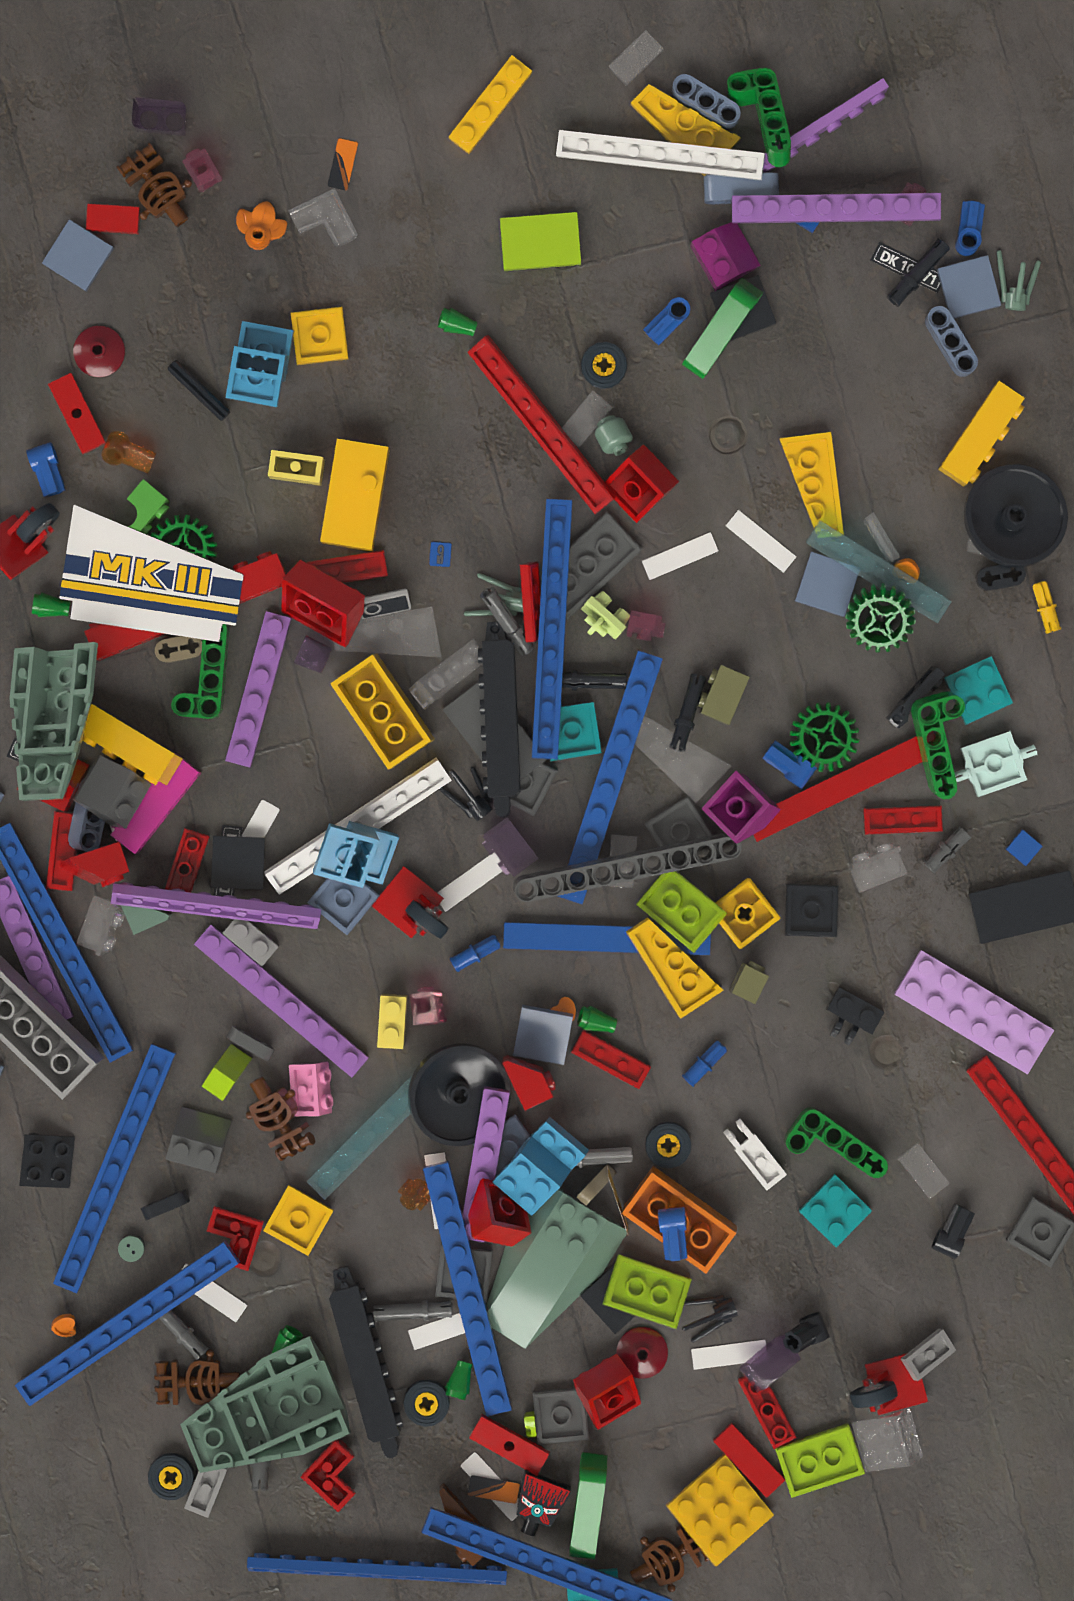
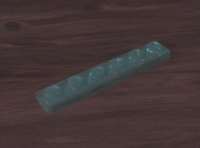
M819 520L806 540V543L872 584H875L880 589L881 584L884 583L886 584L887 591L892 586L896 587L895 594L904 591V599L910 598L912 601L910 607L915 608L916 611L936 623L940 621L952 602L947 597Z
M411 1077L307 1180V1183L324 1200L411 1114L408 1106V1088Z

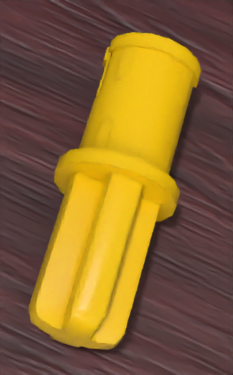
M1046 581L1035 583L1033 590L1039 607L1037 612L1040 611L1045 633L1061 630L1062 628L1060 627L1055 610L1057 604L1053 603L1048 583Z

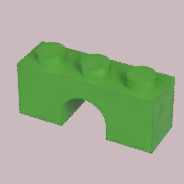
M144 479L127 498L137 510L135 522L127 527L148 535L153 528L150 526L156 518L161 519L169 509L167 504L170 501Z

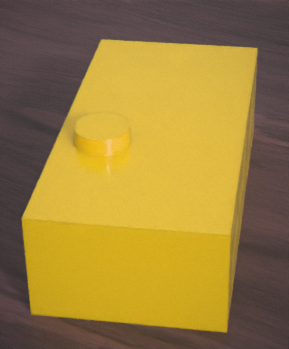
M337 439L320 539L322 544L373 552L390 452L389 447Z
M372 654L330 683L388 770L394 768L435 740L378 654Z

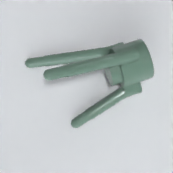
M997 250V263L1002 293L1001 302L1005 303V309L1025 311L1026 305H1029L1030 295L1041 261L1037 260L1026 292L1025 289H1022L1026 263L1021 262L1017 288H1010L1009 293H1007L1002 252Z
M482 573L477 574L478 578L510 591H506V595H498L513 616H516L517 612L523 613L521 588L513 587ZM490 610L464 612V616L493 615Z

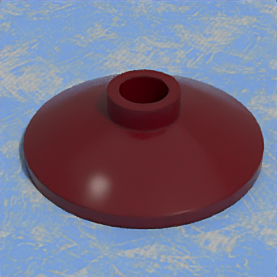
M92 326L85 329L77 337L73 347V355L77 366L87 375L98 378L107 377L115 373L122 365L125 357V346L121 337L113 329L106 326ZM96 346L102 347V353L99 355H95L93 352Z
M636 1327L630 1329L620 1338L617 1345V1355L630 1370L634 1378L645 1379L653 1377L664 1368L667 1362V1344L662 1335L652 1328ZM645 1350L648 1353L647 1357L644 1359L639 1358L638 1352Z

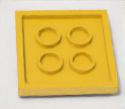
M725 1454L665 1505L714 1566H718L774 1516Z

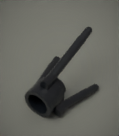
M474 767L470 769L481 796L478 794L475 797L457 773L451 769L449 773L470 800L466 803L469 808L444 787L438 790L461 808L469 818L473 816L476 821H479L490 813L493 808L490 805L492 800L488 797L487 793L483 792V784Z
M722 1294L712 1298L685 1301L684 1304L686 1306L717 1304L712 1306L713 1314L682 1327L683 1331H687L717 1319L718 1322L691 1338L692 1343L702 1339L722 1325L732 1322V1318L738 1316L731 1297L725 1299Z

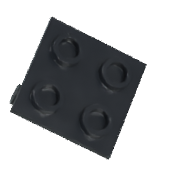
M39 1133L24 1134L19 1186L70 1188L75 1137L39 1135Z

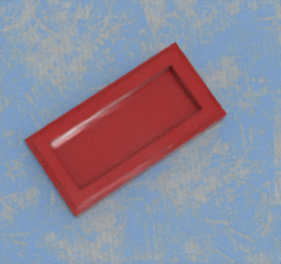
M87 204L86 230L139 234L140 208Z

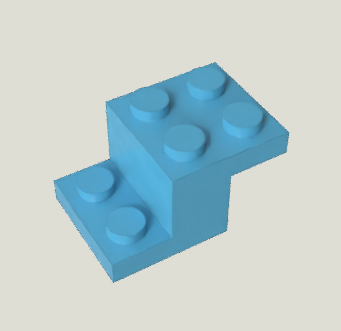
M242 321L238 347L234 346L225 398L278 407L282 381H286L294 330Z
M352 821L348 822L347 828L329 823L313 868V874L361 888L364 887L366 880L383 885L399 836L395 833Z
M549 1116L521 1145L511 1162L495 1177L492 1183L532 1216L561 1187L570 1171L586 1156L589 1150Z

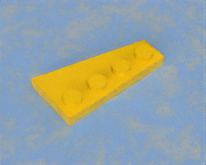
M650 84L631 102V106L668 142L732 149L741 140V137L728 132L717 123L709 121L693 109L678 103L677 100Z
M831 432L780 438L779 440L817 538L843 536Z
M649 918L644 919L626 931L680 1019L724 991Z

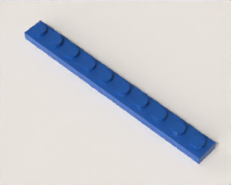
M546 499L532 758L558 760L572 500Z
M639 650L637 652L568 865L597 860L663 658ZM574 872L570 877V882L573 884L580 883L583 874L581 872ZM587 890L559 895L558 897L583 904Z
M12 823L4 825L0 828V860L109 1062H112L134 1049Z
M153 1043L151 1044L53 1284L78 1293L176 1055L175 1052Z
M445 1161L424 1166L423 1171L486 1416L511 1411L512 1405L450 1163Z
M226 1240L17 1382L15 1387L27 1404L31 1406L239 1264L240 1260Z
M430 1507L421 1530L425 1535L599 1601H672L670 1597L434 1507Z
M254 1553V1557H248L247 1559L248 1571L495 1585H506L507 1571H502L500 1566H486V1570H477L476 1565L472 1566L469 1564H462L460 1569L450 1568V1564L435 1563V1567H424L423 1562H409V1566L398 1565L399 1562L394 1560H384L383 1564H373L371 1559H357V1563H348L346 1558L340 1557L331 1558V1562L321 1561V1557L306 1556L305 1560H295L294 1555H280V1559L269 1558L270 1555L265 1553Z

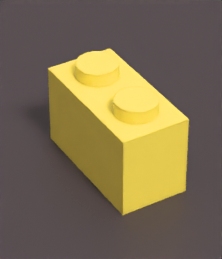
M271 450L268 477L270 479L321 486L325 459L320 456Z
M380 995L378 1048H404L408 995Z

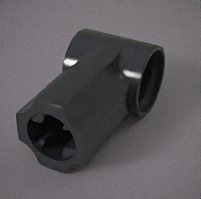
M954 1203L943 1228L938 1230L931 1249L956 1260L963 1248L964 1236L975 1213Z
M815 1312L799 1320L800 1324L785 1333L783 1343L785 1348L794 1354L801 1352L810 1345L828 1339L830 1335L821 1312Z

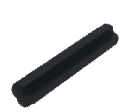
M178 360L173 361L169 365L168 371L220 421H223L230 414V410Z

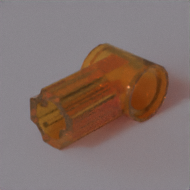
M113 431L107 437L101 456L110 465H120L123 463L148 474L156 453L131 443L129 437L123 432Z

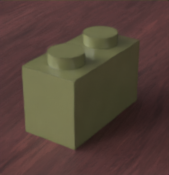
M722 665L719 666L718 670L713 668L707 682L712 684L708 694L703 692L698 703V707L702 708L700 714L730 725L750 677Z
M750 961L748 965L742 962L729 991L756 1004L769 978L764 973L766 968L753 961Z

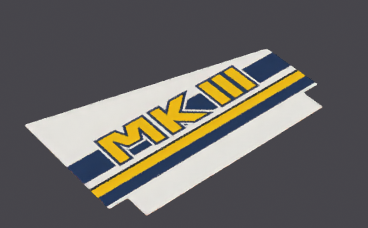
M76 505L73 506L59 597L60 599L73 601L71 619L217 642L220 640L222 624L236 625L243 582L242 574Z

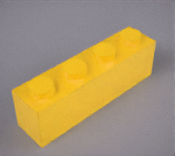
M998 381L938 470L963 487L968 482L973 484L981 473L978 467L982 461L988 462L994 454L995 449L992 448L997 439L1002 441L1010 430L1007 424L1011 418L1016 420L1023 411L1024 406L1021 403L1025 398Z
M91 704L82 741L94 748L96 744L104 747L102 753L114 760L117 756L125 760L122 765L135 773L138 769L145 773L143 778L154 785H157L158 782L168 785L183 759Z

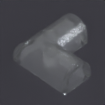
M335 188L288 210L299 235L324 224L334 247L343 246L358 236Z

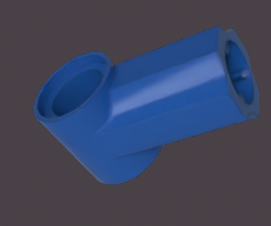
M962 202L958 236L955 242V248L962 256L973 255L981 244L985 204L980 202ZM970 237L973 239L975 246H965L962 238Z
M680 297L672 299L643 331L659 346L688 318L690 313L688 301ZM680 303L685 306L686 313L682 317H676L672 314L671 308L674 304Z
M52 442L26 450L31 468L36 472L43 496L46 498L66 491L57 465L59 464L58 457Z
M776 740L762 757L768 764L782 772L786 779L803 789L817 769L815 766L811 768V763L807 760L802 762V756H795L794 753Z
M685 1207L658 1209L660 1233L663 1234L665 1260L680 1261L686 1259L688 1254L685 1230H687Z

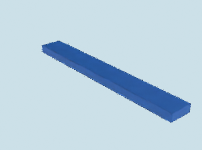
M504 922L503 948L638 953L626 931L634 926ZM658 927L685 954L710 955L711 934L693 953L665 928Z

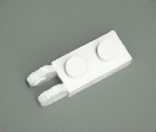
M739 1119L736 1121L737 1127L741 1132H744L748 1139L739 1144L732 1131L726 1129L723 1133L735 1147L736 1153L763 1187L768 1190L787 1174L755 1133L752 1134L743 1121Z

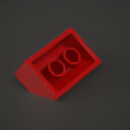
M300 560L282 579L281 612L337 644L346 647L363 615L365 595L361 594L357 589L343 584L337 578L318 570L314 565H309Z
M120 842L68 858L60 863L61 869L93 885L101 883L102 887L123 880V874L129 872Z
M510 1055L503 1057L502 1063L524 1110L553 1098V1090L556 1089V1084L550 1071L544 1072L541 1066Z

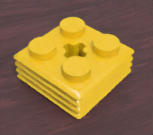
M746 878L715 902L727 913L719 924L739 949L744 948L780 920L778 913L750 878ZM740 907L744 909L750 908L751 911L748 913L750 918L748 920L738 918L740 914L738 909Z

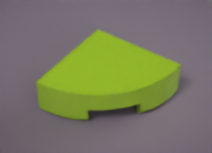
M534 1411L525 1412L526 1437L535 1438L537 1437Z

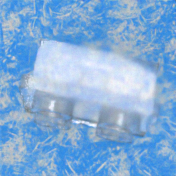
M889 842L876 847L877 852L871 855L868 852H863L851 857L853 862L847 865L858 893L907 874L899 854L902 851L901 846L893 845V843Z
M94 895L76 944L96 951L95 955L97 956L106 955L109 951L112 952L117 937L113 936L116 928L122 926L125 918L121 905L111 904L110 900Z
M910 1407L897 1410L890 1416L857 1420L852 1423L863 1467L866 1472L908 1467L923 1457Z

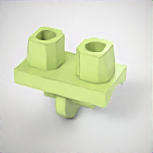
M604 591L595 597L591 596L581 610L588 615L585 621L591 626L587 632L590 636L597 631L602 637L608 633L616 640L626 628L625 624L630 615L621 608L614 614L609 612L606 607L612 600Z

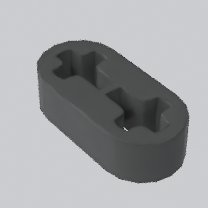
M232 1026L226 1036L230 1041L266 1061L270 1060L275 1051L270 1045L236 1026Z

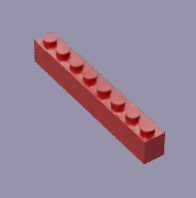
M268 551L257 556L258 561L248 564L247 561L233 566V571L243 575L239 604L282 587V579L285 577L286 572L277 553L272 555V552ZM99 623L89 624L90 629L84 631L88 642L98 643L96 659L98 661L165 635L164 633Z

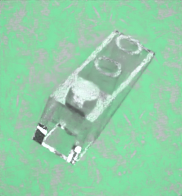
M474 639L420 678L409 689L410 693L424 710L483 665V663H478V648L481 647Z

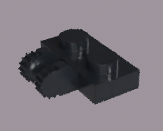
M838 987L826 1009L839 1016L830 1035L834 1038L839 1035L846 1020L853 1024L844 1041L845 1044L850 1045L859 1028L873 1035L885 1012Z

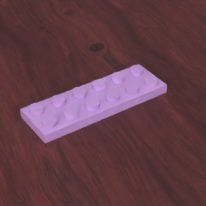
M922 950L917 954L894 993L896 996L1026 1074L1030 1072L1054 1032L1052 1028Z

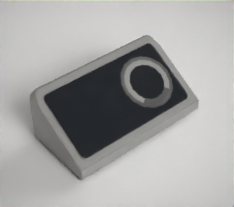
M405 588L365 597L364 612L361 618L369 619L410 610L411 602L408 590Z

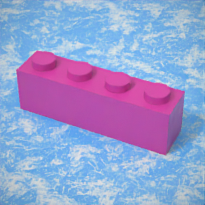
M182 758L183 760L168 785L161 782L154 785L149 782L152 785L126 829L111 826L115 829L111 836L134 854H138L201 774L198 769L184 758Z

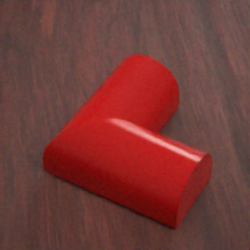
M214 1206L207 1232L230 1238L229 1246L240 1260L239 1264L234 1267L249 1271L264 1221Z
M337 1439L300 1476L337 1512L356 1494L338 1476L355 1457V1454L342 1440Z

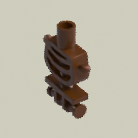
M148 143V146L141 151L139 149L135 151L138 155L132 160L128 156L126 158L127 161L120 166H116V168L124 178L131 170H135V173L125 180L130 187L140 179H145L146 182L142 185L138 194L139 201L146 208L144 212L140 213L142 220H146L150 213L155 218H159L166 213L174 225L179 227L189 218L178 203L186 198L183 189L191 187L192 182L186 179L180 184L177 177L171 172H161L154 175L152 170L164 161L158 155L149 163L146 159L153 154H157L152 145ZM142 160L145 166L138 169L136 164ZM163 179H171V180H172L171 182H166V183H164V184H161V183L159 182V181H161V180H163ZM151 188L153 191L148 196L147 201H145L146 192ZM176 188V190L167 193V190ZM158 198L159 200L152 207L154 200Z
M263 1076L250 1083L258 1100L249 1106L250 1111L246 1113V1118H253L256 1126L262 1131H274L277 1129L281 1131L282 1135L268 1143L270 1148L280 1143L282 1144V1148L279 1147L275 1150V1154L280 1161L285 1160L287 1156L293 1157L297 1155L298 1151H305L308 1145L315 1144V1137L311 1132H307L303 1137L300 1132L309 1127L307 1122L293 1129L289 1127L288 1122L294 1118L298 1110L297 1103L292 1098L295 1096L293 1089L287 1091L284 1087H281L272 1092ZM279 1101L281 1103L280 1108H278L277 1103ZM285 1109H286V1111H287V1116H286V1118H284V1115H282V1114H283L282 1112H283Z
M211 1349L206 1352L207 1359L199 1358L193 1360L187 1370L186 1377H179L178 1360L171 1362L172 1373H167L168 1361L155 1362L157 1374L154 1375V1380H159V1386L154 1387L158 1396L156 1404H169L168 1392H172L173 1405H178L180 1403L179 1387H186L187 1394L193 1403L198 1405L209 1403L221 1392V1388H227L240 1377V1373H221L220 1361L212 1359L214 1351ZM201 1365L198 1376H191L193 1368ZM210 1366L208 1375L203 1376L205 1367ZM165 1380H172V1385H165ZM192 1387H198L199 1395L201 1397L197 1396L194 1393ZM204 1387H208L210 1395L206 1393Z
M681 1526L676 1527V1532L683 1542L678 1547L666 1537H657L652 1542H649L647 1537H642L640 1542L646 1546L641 1550L645 1563L631 1570L630 1574L636 1585L654 1576L659 1586L667 1584L668 1591L674 1592L676 1588L673 1582L681 1579L684 1575L682 1557L685 1554H690L697 1568L702 1566V1563L696 1553L701 1551L705 1562L709 1561V1559L698 1545L692 1547L691 1543L694 1540L690 1535L686 1536ZM660 1545H666L672 1550L666 1552ZM653 1551H657L662 1556L660 1558L657 1557ZM679 1560V1569L674 1573L672 1563ZM666 1565L669 1567V1574L665 1576L664 1566L666 1567Z

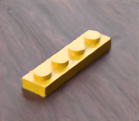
M511 55L449 135V139L466 153L470 154L530 77L532 70Z

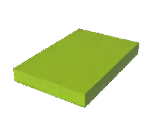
M577 212L500 218L504 271L581 265Z
M677 871L661 874L636 904L693 953H695L727 914Z
M619 1254L602 1304L677 1329L692 1279Z
M848 1423L783 1444L775 1449L791 1498L865 1474Z

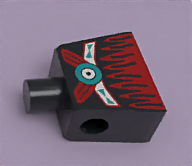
M524 1470L516 1515L525 1518L521 1532L529 1536H535L539 1524L551 1527L570 1496L571 1486L541 1474L536 1476Z

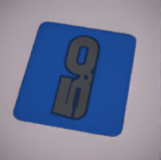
M431 542L430 566L449 567L451 543Z

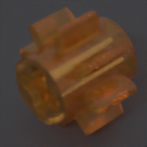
M409 1178L398 1190L402 1194L400 1197L401 1204L409 1210L418 1208L421 1211L431 1200L430 1195H428L427 1183L421 1179H414L412 1181Z

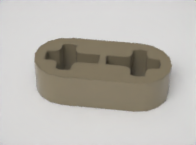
M184 636L164 639L156 644L155 655L160 661L165 663L193 659L201 655L203 640ZM190 639H193L195 643H199V647L195 649L193 654L190 650L181 649V646L189 644ZM164 644H168L170 648H178V651L170 653V658L160 654V650L164 649Z
M607 1165L576 1197L585 1206L609 1182ZM608 1165L611 1177L613 1178L617 1172Z

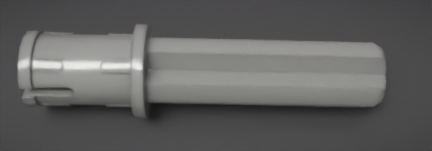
M632 1148L588 1149L589 1151L576 1166L582 1168V1165L630 1163L633 1160Z

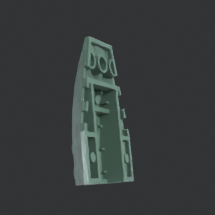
M96 642L76 643L72 650L45 651L37 647L14 649L10 708H14L15 718L12 719V729L16 731L17 744H14L15 754L19 757V766L16 767L19 800L64 798L80 752L93 697L98 643Z
M559 1188L532 1216L528 1213L532 1233L512 1247L505 1246L486 1305L491 1327L523 1348L529 1346L602 1275L627 1234L625 1227L609 1217L605 1218L564 1193L562 1188Z
M311 1336L262 1358L250 1370L238 1377L234 1383L222 1390L214 1399L206 1403L180 1424L200 1473L304 1455L351 1433L346 1405L326 1358Z

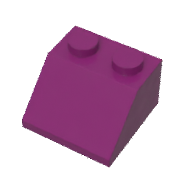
M730 222L717 227L691 242L690 247L715 291L761 266L737 223Z
M735 771L701 808L737 844L764 829L781 810L747 775Z

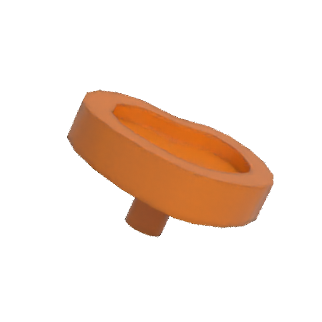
M905 558L894 564L892 574L896 578H903L909 583H914L919 578L920 570L913 559Z
M569 997L561 998L558 1005L550 1009L573 1014V1020L575 1019V1004Z
M62 1314L56 1317L51 1324L52 1331L62 1337L74 1336L76 1334L74 1315Z

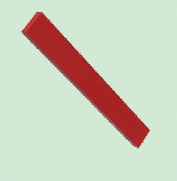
M487 335L467 353L593 513L597 514L612 502L616 496L491 337Z
M933 731L927 735V742H932L936 736ZM917 736L777 803L776 805L781 810L764 829L753 835L756 842L922 763Z
M985 1055L965 1071L1074 1215L1073 1169L988 1056Z

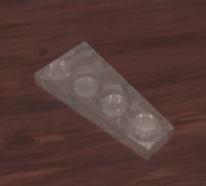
M433 607L361 619L346 647L334 642L335 651L442 658Z
M644 716L635 745L684 793L697 803L727 772L731 765L687 741L685 752L678 751L680 740L676 750L671 749L669 745L674 733Z

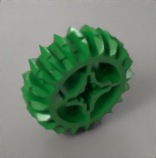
M175 515V524H172L171 520L166 518L165 523L168 527L164 528L158 524L156 527L161 531L160 535L154 532L150 535L164 542L169 534L182 529L178 540L168 544L182 547V544L185 542V547L195 551L189 553L206 560L209 557L216 558L218 555L215 552H210V548L218 546L216 542L209 543L208 541L215 536L214 533L204 534L209 526L204 524L198 528L200 524V519L195 518L193 523L190 524L191 518L189 515H185L184 523H181L179 515ZM190 530L199 535L203 543V549L191 546Z
M884 583L881 584V590H876L875 584H872L871 592L862 588L861 594L863 597L857 594L853 596L855 603H848L850 611L846 612L845 618L850 620L846 623V628L852 629L850 637H858L856 640L858 646L866 642L865 650L867 651L872 646H875L876 653L880 652V647H885V651L890 652V645L893 644L898 649L900 647L899 640L902 642L908 641L906 634L913 633V627L910 625L916 624V618L912 616L915 614V608L909 607L912 601L910 598L904 599V591L895 594V586H892L887 591L886 584ZM877 601H885L891 604L882 606ZM868 605L871 615L861 624L859 621L860 613ZM876 613L877 615H882V617L883 615L885 616V623L884 621L880 622V620L876 621ZM898 613H901L902 621L898 628L893 631L890 622L896 618ZM877 630L884 635H875L870 632Z
M830 702L825 704V710H822L820 703H816V712H813L812 708L807 706L805 709L808 716L806 717L800 712L797 716L802 722H792V725L798 728V732H789L790 736H797V741L790 742V746H799V749L793 752L794 755L797 756L802 753L804 755L802 762L809 759L811 768L815 766V763H818L819 772H823L824 764H827L829 772L833 771L834 762L839 768H842L843 763L840 759L843 758L845 761L850 762L851 757L846 753L848 751L856 753L857 749L850 745L851 743H859L858 738H852V734L858 733L859 729H850L849 726L856 722L855 719L845 720L849 715L847 710L841 715L838 714L841 708L840 705H836L834 710L830 711ZM817 716H829L828 721L821 729L807 725ZM836 720L844 729L845 742L834 735L833 730ZM828 729L830 733L828 736H831V740L835 742L826 741L821 745L818 735L813 732L824 733ZM804 732L815 740L812 754L804 744ZM828 745L841 749L832 758H819Z

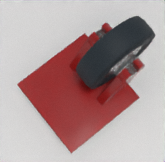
M45 504L37 510L32 506L19 519L14 514L0 524V569L10 580L49 553L42 544L53 533L54 529L51 525L60 514L53 504Z
M403 866L372 905L375 910L411 939L417 932L424 936L427 931L441 939L449 929L439 919L443 912L438 908V905L444 898L405 866Z
M907 1353L864 1364L867 1378L862 1381L863 1386L850 1393V1398L855 1408L869 1407L871 1412L877 1410L878 1415L928 1402L923 1380H913L901 1361V1358Z

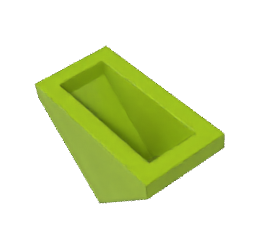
M231 1044L216 1063L202 1087L223 1101L252 1058Z

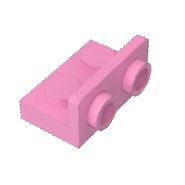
M329 1063L289 1065L290 1089L295 1091V1096L292 1098L298 1106L294 1117L321 1116L332 1113L333 1097L330 1089L331 1071Z

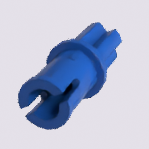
M492 935L475 945L470 944V948L454 957H450V961L455 970L459 972L476 961L480 963V959L500 949L501 946L497 937Z
M715 1041L701 1057H696L698 1060L682 1077L694 1087L708 1071L712 1072L711 1068L727 1052L726 1047L721 1042Z

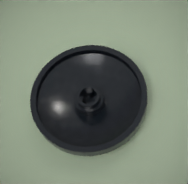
M1009 464L988 471L974 484L965 502L964 523L973 545L989 560L1008 567H1027L1046 559L1062 542L1068 524V510L1062 492L1046 474L1029 466Z
M466 1043L450 1044L441 1047L424 1058L411 1077L408 1088V1106L411 1116L425 1135L440 1144L448 1146L474 1144L484 1086L510 1091L508 1111L511 1099V1086L508 1075L497 1058L484 1048Z

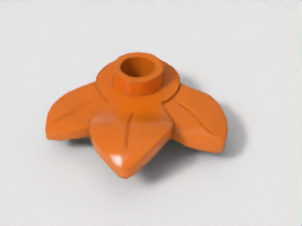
M268 201L258 204L253 209V212L239 209L236 216L238 230L245 234L246 243L255 250L266 248L271 240L281 238L287 229V221L275 219L274 207ZM255 234L263 235L259 239L253 237Z

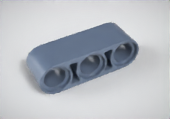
M681 74L676 77L673 82L672 95L678 102L698 112L699 115L709 121L717 123L723 129H732L738 124L741 113L739 106L735 102L690 75ZM681 83H686L690 86L691 91L687 94H682L678 91L677 86ZM704 96L710 97L713 105L703 107L699 99ZM724 110H731L734 112L735 118L727 121L722 118L721 113Z
M763 173L762 180L718 175L704 176L705 204H732V196L779 195L778 173Z
M943 306L933 307L925 318L928 331L952 371L960 377L969 376L978 365L977 356L950 311ZM932 314H941L944 317V324L935 325L932 322ZM948 335L954 336L958 341L957 347H948L945 343V337ZM959 358H967L971 363V368L969 370L961 369L958 364Z
M75 802L68 835L69 845L75 850L84 852L95 850L100 845L105 821L93 813L88 820L87 813L89 810ZM86 834L87 840L83 845L82 838Z

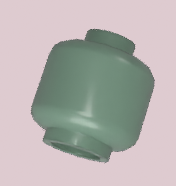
M614 415L600 420L594 433L603 452L606 454L614 453L615 456L622 455L628 451V446L633 439L624 419Z

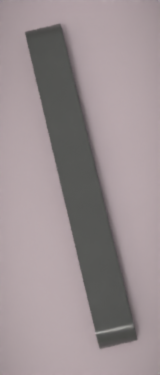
M726 833L521 875L514 880L513 890L518 899L523 902H531L731 860L740 855L742 845L741 843L737 844L734 842L733 849L729 852H724L722 850L723 843L732 839ZM707 845L709 847L708 854L705 857H698V848ZM683 851V859L678 863L672 862L673 853ZM651 856H657L659 858L658 864L653 868H648L646 866L647 859ZM626 861L633 862V869L629 873L621 872V866ZM599 867H607L608 874L606 877L597 878L595 876V872ZM574 872H581L583 874L580 883L573 884L570 882V877ZM550 877L557 878V885L553 889L544 887L545 881ZM525 882L531 883L532 890L528 894L519 893L521 884Z

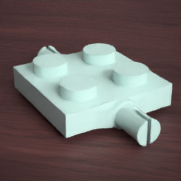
M1011 731L962 747L960 749L965 761V769L954 772L955 777L961 775L956 778V782L969 779L973 784L977 797L1026 781L1023 759L1037 755V750L1026 753L1036 749L1034 744L1019 749L1014 743Z

